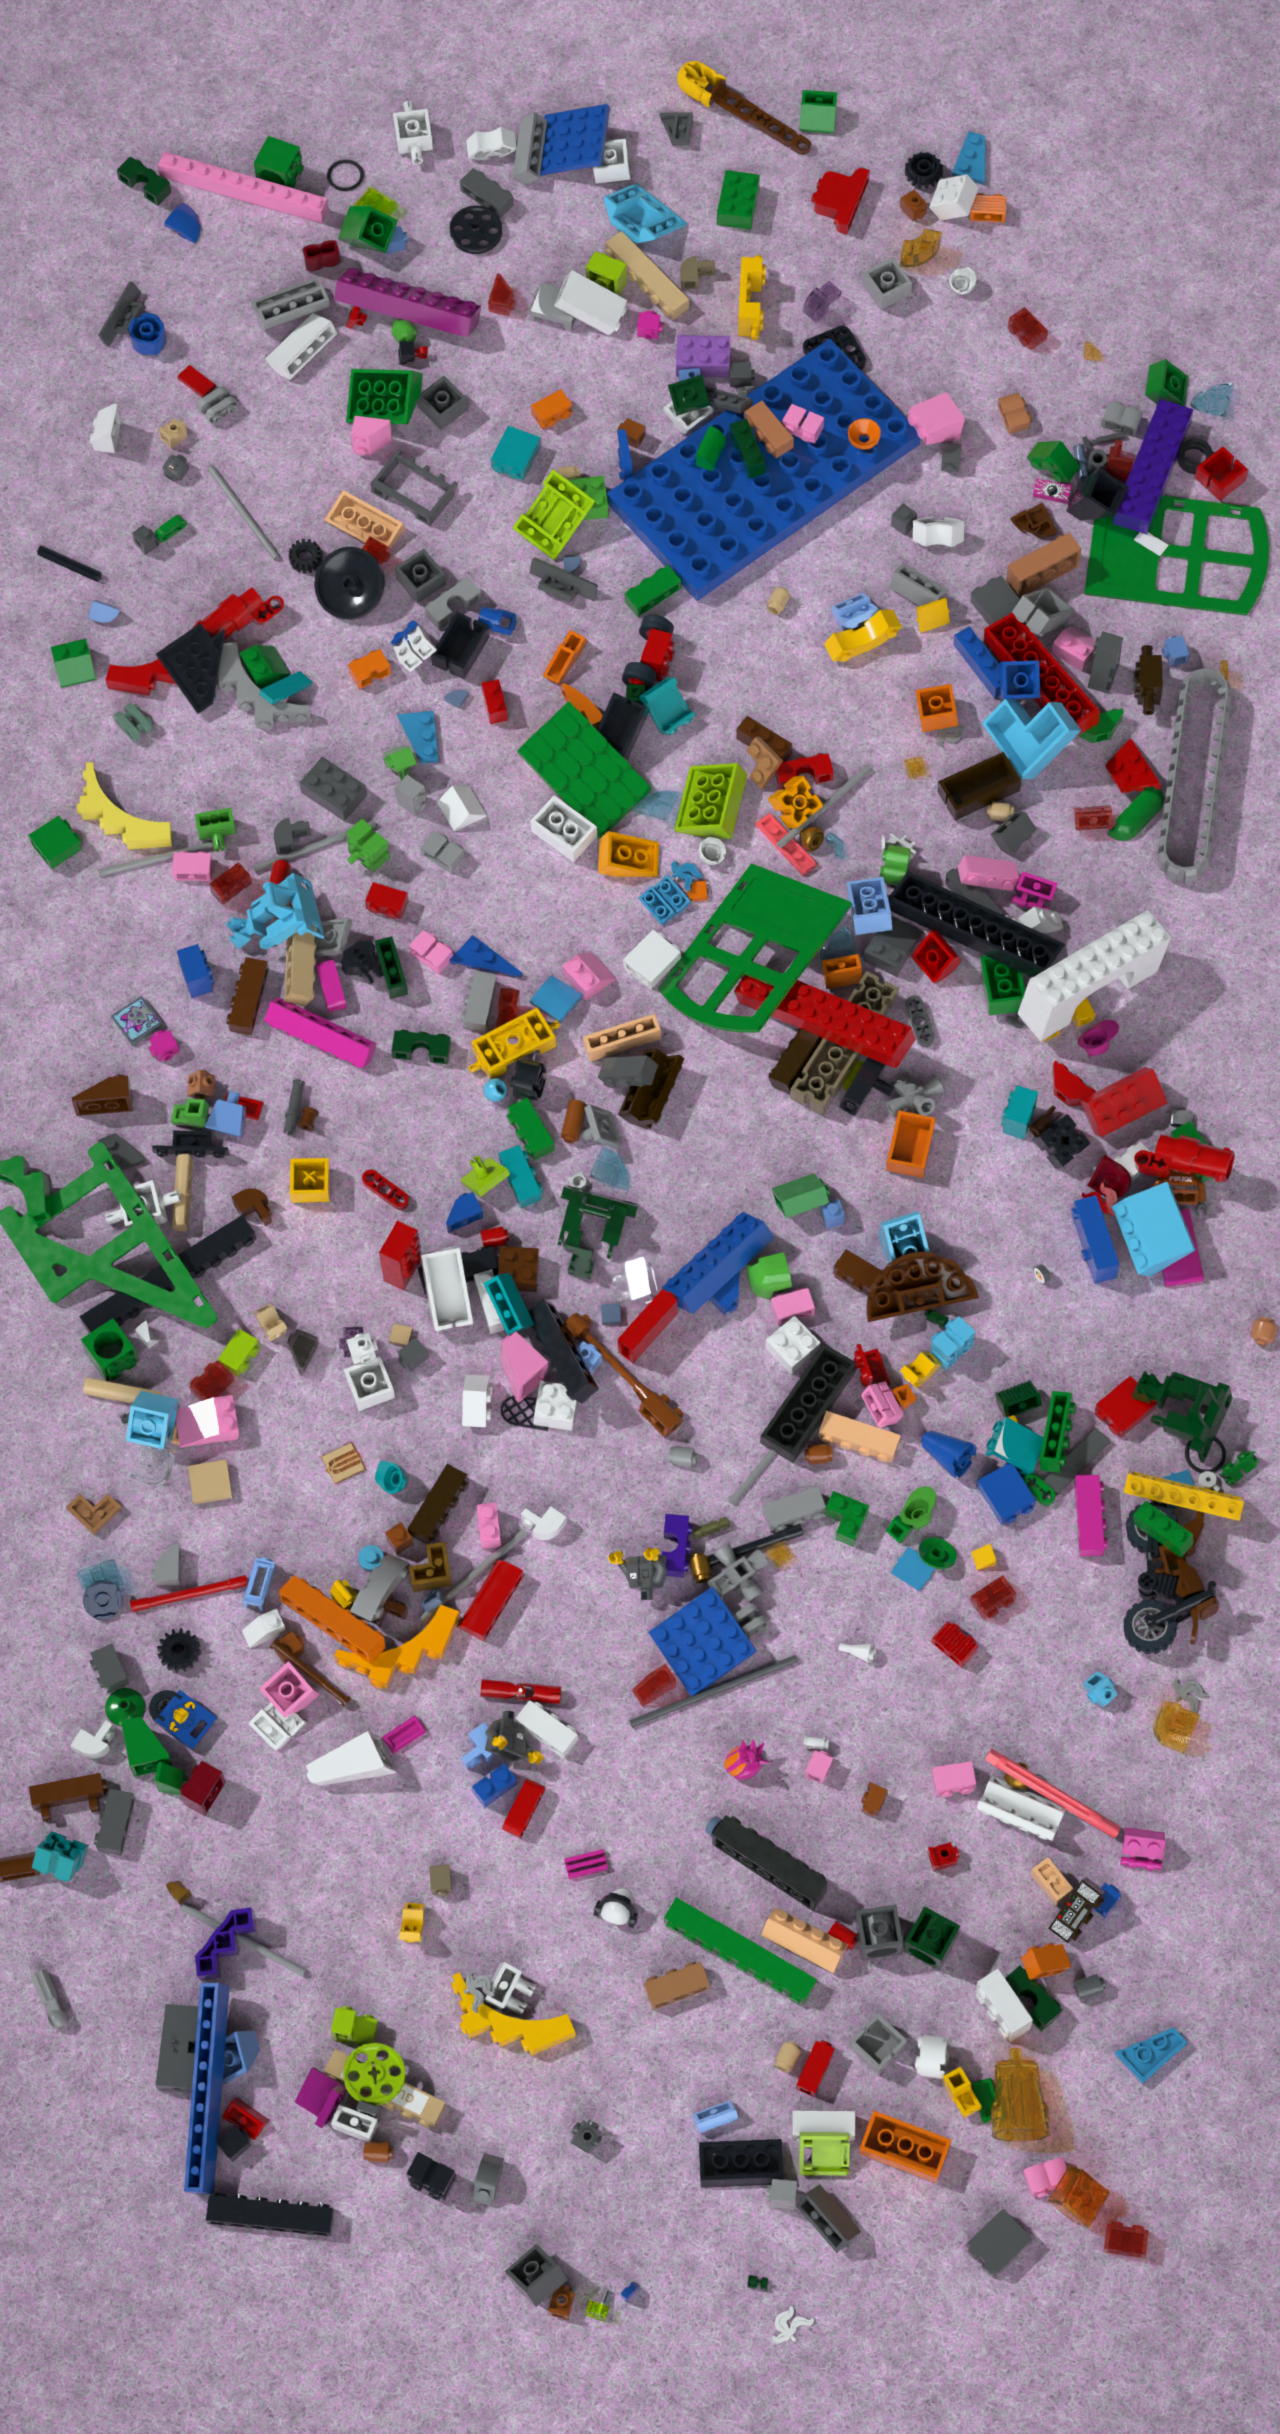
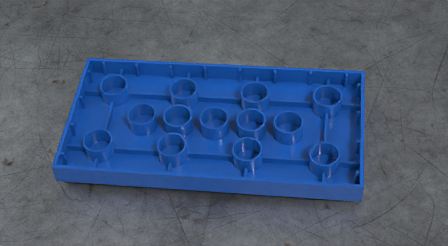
M831 339L819 345L746 396L753 401V404L747 409L763 401L781 424L791 404L805 409L804 417H807L809 412L824 417V428L815 444L791 435L794 438L793 448L775 458L766 451L765 445L756 439L765 460V474L748 479L742 465L741 453L739 449H735L730 437V424L743 420L744 411L740 414L726 410L607 493V502L612 510L665 567L669 565L681 579L682 586L696 601L703 598L920 445L921 439L916 429L909 424L908 419ZM858 419H871L880 427L881 436L879 442L870 449H858L848 439L849 426ZM709 425L721 431L726 438V444L713 471L696 466V453ZM860 436L859 441L865 443L869 441V438L867 436Z

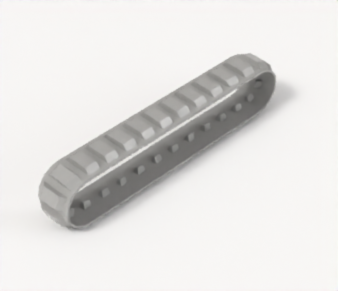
M1212 669L1195 670L1191 675H1187L1181 686L1158 848L1160 871L1165 873L1166 878L1184 884L1195 882L1208 869L1227 736L1231 687L1223 674ZM1198 685H1208L1218 691V694L1223 697V701L1218 702V708L1222 709V717L1216 718V724L1220 725V733L1214 734L1213 739L1218 741V748L1212 750L1211 755L1216 758V763L1214 766H1210L1209 770L1210 773L1214 774L1213 782H1208L1207 788L1212 790L1211 798L1205 800V805L1209 806L1210 809L1209 814L1203 816V821L1208 823L1207 831H1201V838L1206 839L1205 847L1199 848V854L1203 855L1201 861H1197L1192 867H1181L1171 861V858L1166 854V850H1171V844L1167 842V835L1172 834L1174 829L1169 826V820L1175 817L1176 811L1171 809L1172 801H1177L1178 795L1173 793L1174 785L1180 784V778L1175 776L1176 769L1182 768V762L1178 761V753L1184 752L1185 747L1180 744V738L1186 736L1187 730L1182 728L1183 720H1188L1189 714L1184 712L1185 704H1190L1191 698L1186 696L1189 691H1193Z

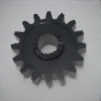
M929 152L913 154V157L908 158V163L905 164L907 181H912V186L918 184L919 188L925 185V188L928 189L929 184L934 187L935 182L939 183L940 177L943 176L941 160L937 159L935 154L932 155Z
M182 1628L179 1629V1633H176L174 1629H172L171 1635L165 1633L166 1639L159 1640L162 1646H157V1650L160 1652L157 1655L159 1659H162V1666L167 1665L169 1671L174 1668L176 1673H178L179 1669H183L186 1672L187 1667L193 1668L192 1663L194 1661L198 1662L197 1655H201V1651L198 1649L200 1643L196 1642V1635L191 1636L189 1630L183 1633ZM176 1648H184L181 1653L177 1654L174 1652Z

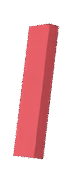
M771 813L756 822V827L802 876H805L817 867L814 859L794 838L783 848L778 847L777 842L788 832Z

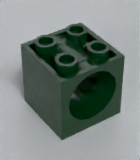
M924 1906L905 1940L904 1952L940 1971L959 1936L960 1925Z

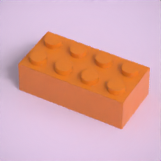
M873 2110L859 2148V2154L937 2184L952 2140Z

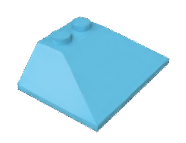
M638 183L604 196V203L610 223L618 231H622L632 242L641 243L655 240L687 225L686 221Z

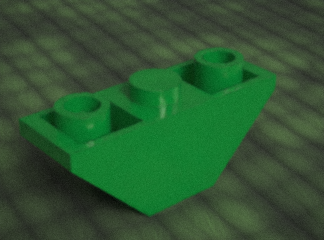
M1123 708L1118 710L1111 709L1108 712L1099 714V723L1078 736L1091 743L1111 739L1123 720Z

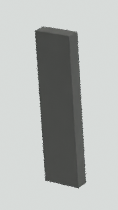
M706 386L711 406L741 414L753 404L751 398Z
M1095 1428L1067 1456L1066 1465L1062 1466L1061 1473L1051 1472L1043 1481L1058 1496L1075 1476L1110 1443V1440Z

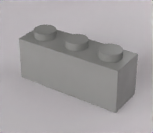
M904 563L893 572L889 587L919 606L946 598L948 593L947 588Z
M474 971L473 978L470 977L468 984L470 994H466L465 1005L467 1007L466 1011H462L461 1015L464 1029L487 1032L497 986L496 974Z
M817 1486L762 1505V1512L770 1532L775 1531L778 1533L787 1529L788 1526L802 1525L805 1523V1520L822 1518L823 1514H825L826 1506Z

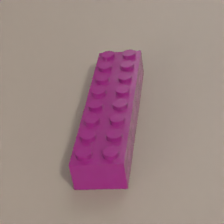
M348 268L337 280L334 300L405 319L466 338L478 326L481 306L473 301H463L455 296H445L441 292L427 291L423 287H413L406 282H395L391 278H381L374 273L360 272L356 268Z

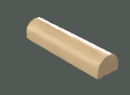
M180 1154L176 1157L174 1191H179L181 1202L173 1203L171 1228L174 1231L189 1230L193 1160L189 1154Z
M89 1377L85 1378L83 1394L131 1404L141 1391L162 1395L158 1391Z

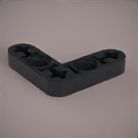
M838 326L803 342V353L806 355L812 351L808 348V345L814 347V350L822 344L823 339H831L860 370L866 366V357L850 329L846 326ZM851 345L855 347V350L847 351L845 348ZM855 355H856L857 360H858V361H861V364H858V362H855V357H854Z

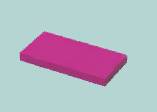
M1189 1209L1180 1211L1196 1250L1162 1270L1165 1287L1204 1281Z

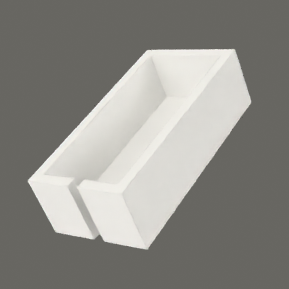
M452 1246L421 1252L420 1258L434 1330L439 1331L452 1328L451 1321H454L456 1327L473 1324L460 1248Z

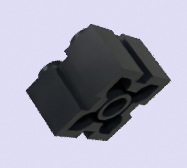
M1069 1114L1059 1116L1049 1125L1051 1128L1041 1131L1033 1138V1141L1041 1151H1048L1049 1155L1046 1158L1055 1169L1064 1167L1074 1158V1154L1082 1152L1091 1144L1082 1132L1077 1133L1074 1130L1077 1125Z
M417 2152L406 2173L408 2182L411 2183L410 2187L420 2192L422 2189L429 2192L428 2196L437 2201L440 2198L446 2200L457 2179L455 2170L434 2161L420 2152Z

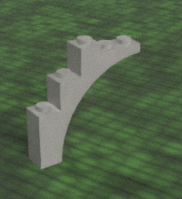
M223 643L219 666L220 690L226 692L237 690L238 709L248 711L255 708L256 728L269 729L274 727V721L285 723L292 720L297 722L311 720L310 705H297L283 701L271 705L259 695L261 689L250 680L239 659L238 643Z

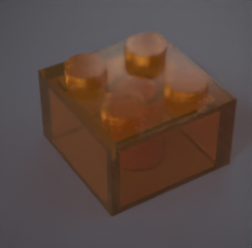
M1068 2166L1048 2202L1073 2223L1090 2228L1110 2192L1083 2169Z

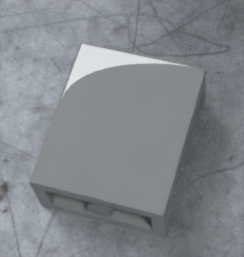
M542 283L540 289H537L535 292L534 303H531L529 307L531 321H535L536 317L564 324L565 330L572 331L576 318L554 306L561 288Z

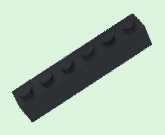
M542 1299L528 1311L534 1323L531 1327L536 1331V1337L539 1342L543 1344L544 1353L551 1359L552 1368L558 1372V1379L565 1386L567 1396L572 1401L576 1400L583 1403L598 1391L599 1388L556 1307Z
M215 2193L214 2196L209 2195L206 2222L207 2224L331 2237L334 2209L330 2208L329 2204L319 2203L318 2206H309L310 2203L304 2201L290 2204L288 2200L277 2199L276 2202L268 2201V2198L256 2197V2200H251L244 2195H235V2198L227 2197V2194Z

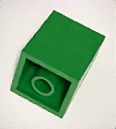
M349 206L338 239L354 247L386 253L398 220L371 206Z
M132 1715L126 1717L125 1720H121L129 1766L134 1777L155 1773L158 1762L173 1766L168 1752L141 1716Z

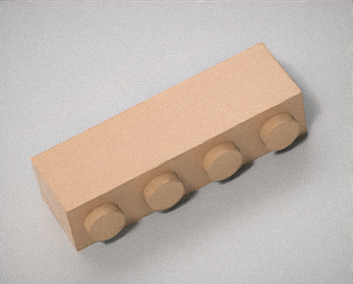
M655 1014L583 1036V1046L589 1062L660 1040L661 1029Z
M826 1411L818 1438L824 1443L832 1444L833 1442L839 1444L845 1450L854 1449L863 1456L872 1455L877 1457L879 1461L887 1463L888 1461L893 1462L901 1435Z
M776 1907L768 1917L761 1936L832 1973L839 1966L848 1944Z

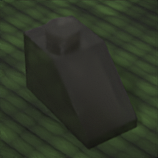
M296 1329L295 1333L289 1336L287 1344H289L290 1353L298 1374L303 1377L319 1345V1340L317 1336Z

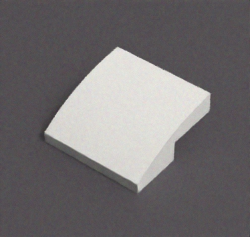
M270 1702L248 1724L275 1751H278L307 1722L297 1712L284 1718Z

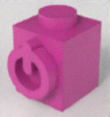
M654 311L639 312L637 336L649 340L653 338L658 339L659 333L663 332L664 322H661V315Z
M170 1030L158 1031L149 1039L151 1044L148 1047L152 1057H157L159 1062L170 1060L173 1055L179 1053L178 1044Z

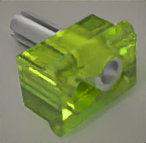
M605 2289L600 2303L589 2300L585 2316L606 2322L610 2308L608 2302L612 2292L610 2290L608 2292V2289Z

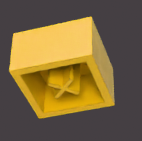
M329 1158L290 1159L291 1203L330 1202Z

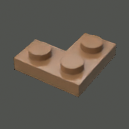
M758 736L753 739L746 750L758 763L749 778L760 789H764L783 760Z
M79 1494L66 1509L92 1535H95L122 1510V1507L109 1494L103 1497L94 1507Z

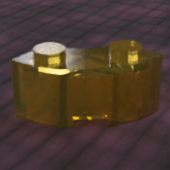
M924 229L922 235L918 238L904 240L900 267H916L930 261L940 249L942 232Z

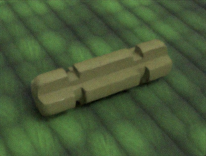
M723 1517L718 1522L715 1520L702 1525V1528L696 1527L692 1529V1535L695 1540L703 1538V1535L706 1537L719 1532L721 1528L723 1530L730 1527L727 1517Z

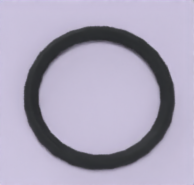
M347 159L333 163L327 172L329 184L340 191H350L357 188L364 177L362 167L357 162ZM342 163L355 165L360 172L358 182L351 187L345 188L335 185L331 180V171L335 166Z
M1215 1437L1214 1441L1221 1448L1222 1459L1216 1467L1208 1470L1200 1469L1191 1462L1189 1447L1192 1441L1188 1442L1185 1448V1458L1193 1470L1199 1473L1205 1471L1215 1472L1223 1466L1226 1460V1450L1218 1438Z

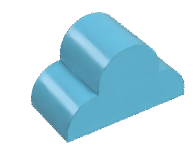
M918 1211L880 1223L878 1235L888 1264L910 1253L929 1252L921 1216Z

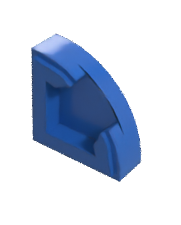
M631 2282L630 2286L621 2292V2298L628 2302L640 2286L636 2282Z

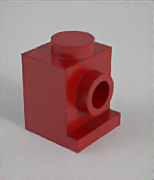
M951 1842L929 1847L927 1851L933 1872L957 1865V1858H960L957 1846L953 1847ZM946 1851L948 1856L943 1857L941 1853Z

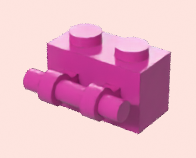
M1022 871L1016 888V892L1022 893V897L1014 896L1012 903L1019 905L1018 907L1023 909L1024 907L1029 909L1039 907L1049 910L1050 907L1043 906V902H1052L1058 883ZM1031 896L1037 898L1038 902L1034 903L1028 901L1027 897Z
M1125 1827L1122 1854L1129 1855V1857L1121 1856L1120 1865H1128V1868L1143 1867L1150 1871H1153V1869L1161 1870L1162 1862L1154 1861V1859L1163 1860L1165 1832ZM1136 1856L1147 1857L1148 1859H1137Z

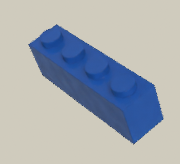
M969 626L954 635V646L995 699L1000 696L999 664Z

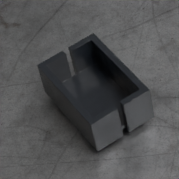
M456 612L437 643V650L431 655L432 665L444 671L449 669L451 674L465 679L490 637L489 625L474 619V631H472L471 617Z
M613 692L597 731L624 759L628 760L650 709Z

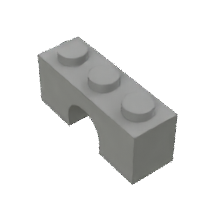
M466 577L464 580H459L451 589L445 590L437 599L428 602L425 606V615L440 630L449 624L453 618V613L449 609L451 605L461 604L468 610L482 600L481 591Z

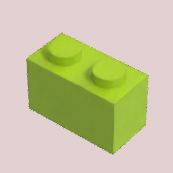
M238 1328L217 1359L219 1366L237 1377L241 1373H245L251 1358H255L260 1351L258 1339Z

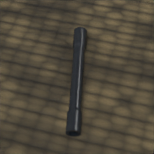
M799 1524L773 1535L732 1548L735 1557H739L755 1550L803 1536L804 1533ZM714 1554L708 1555L711 1567L722 1563Z

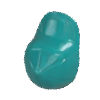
M380 1461L376 1470L375 1481L385 1492L395 1494L406 1488L408 1474L400 1465Z

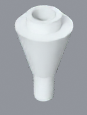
M840 1643L839 1651L851 1653V1655L867 1663L875 1659L876 1649L873 1644L848 1645Z

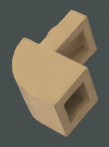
M269 1303L253 1312L258 1324L270 1342L287 1333L285 1323L279 1318L272 1304Z

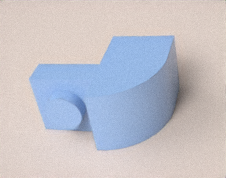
M482 1723L468 1733L469 1740L475 1748L461 1758L462 1764L466 1769L479 1765L482 1758L488 1764L495 1755L485 1751L487 1742L485 1731L488 1729L485 1723Z

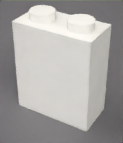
M652 930L623 959V968L651 990L681 959V950L677 945L670 944L662 933Z

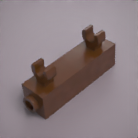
M101 1773L29 1786L31 1806L34 1811L41 1809L43 1822L51 1821V1807L87 1800L89 1801L91 1813L98 1812L97 1799L105 1797V1791L108 1790L107 1780L102 1778Z

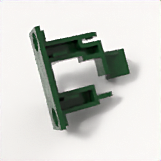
M565 1184L561 1198L569 1200L557 1245H562L565 1231H567L568 1235L564 1248L574 1251L568 1268V1274L590 1280L595 1261L591 1260L594 1250L580 1246L583 1230L579 1229L583 1214L587 1213L606 1218L601 1241L610 1243L607 1258L610 1259L614 1246L619 1244L626 1216L635 1218L639 1204ZM586 1204L607 1209L608 1211L587 1206Z
M1144 1371L1135 1388L1132 1399L1149 1404L1151 1400L1156 1401L1159 1409L1163 1408L1167 1397L1182 1402L1184 1398L1194 1401L1192 1407L1188 1410V1417L1169 1411L1166 1418L1153 1415L1150 1421L1157 1426L1163 1427L1166 1433L1192 1441L1189 1447L1190 1450L1196 1451L1200 1462L1204 1463L1233 1399L1230 1386L1218 1382L1216 1387L1177 1372H1172L1170 1376L1167 1375L1162 1384L1153 1373L1148 1375ZM1202 1404L1209 1406L1204 1418H1202L1199 1411Z

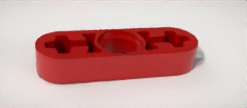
M369 1169L363 1173L362 1182L366 1188L397 1210H403L408 1207L409 1197L407 1193L375 1170ZM374 1176L375 1182L378 1183L377 1188H375L376 1183L373 1181L367 1182V1177ZM383 1186H389L391 1191L388 1194H383L380 1192V1189ZM394 1192L397 1198L401 1199L403 1197L404 1203L399 1202L397 1204V1199L393 1196Z

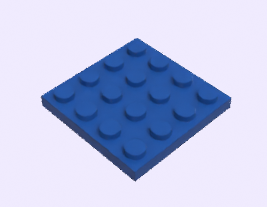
M608 104L551 113L544 116V119L547 120L540 176L602 165L610 114Z
M713 1586L648 1632L690 1696L700 1693L758 1652Z

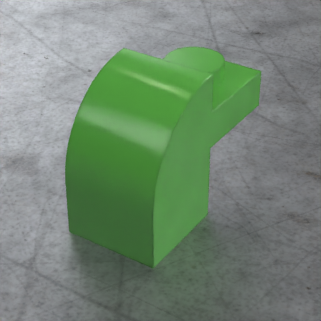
M187 1099L186 1105H174L171 1122L173 1125H188L194 1129L203 1128L206 1125L210 1106L204 1099Z

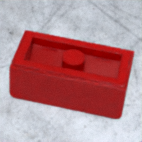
M238 2097L231 2100L222 2116L239 2130L244 2129L253 2140L257 2139L270 2121Z

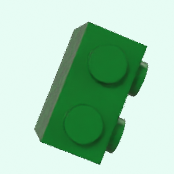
M59 815L28 835L30 844L51 870L82 850L80 842H82L81 838L76 832L73 834L66 819L62 820Z

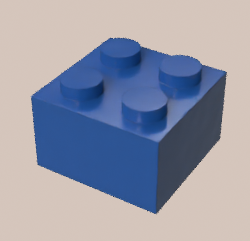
M196 944L177 950L179 964L191 998L213 992V975L210 966H208L204 949L200 950L199 945Z

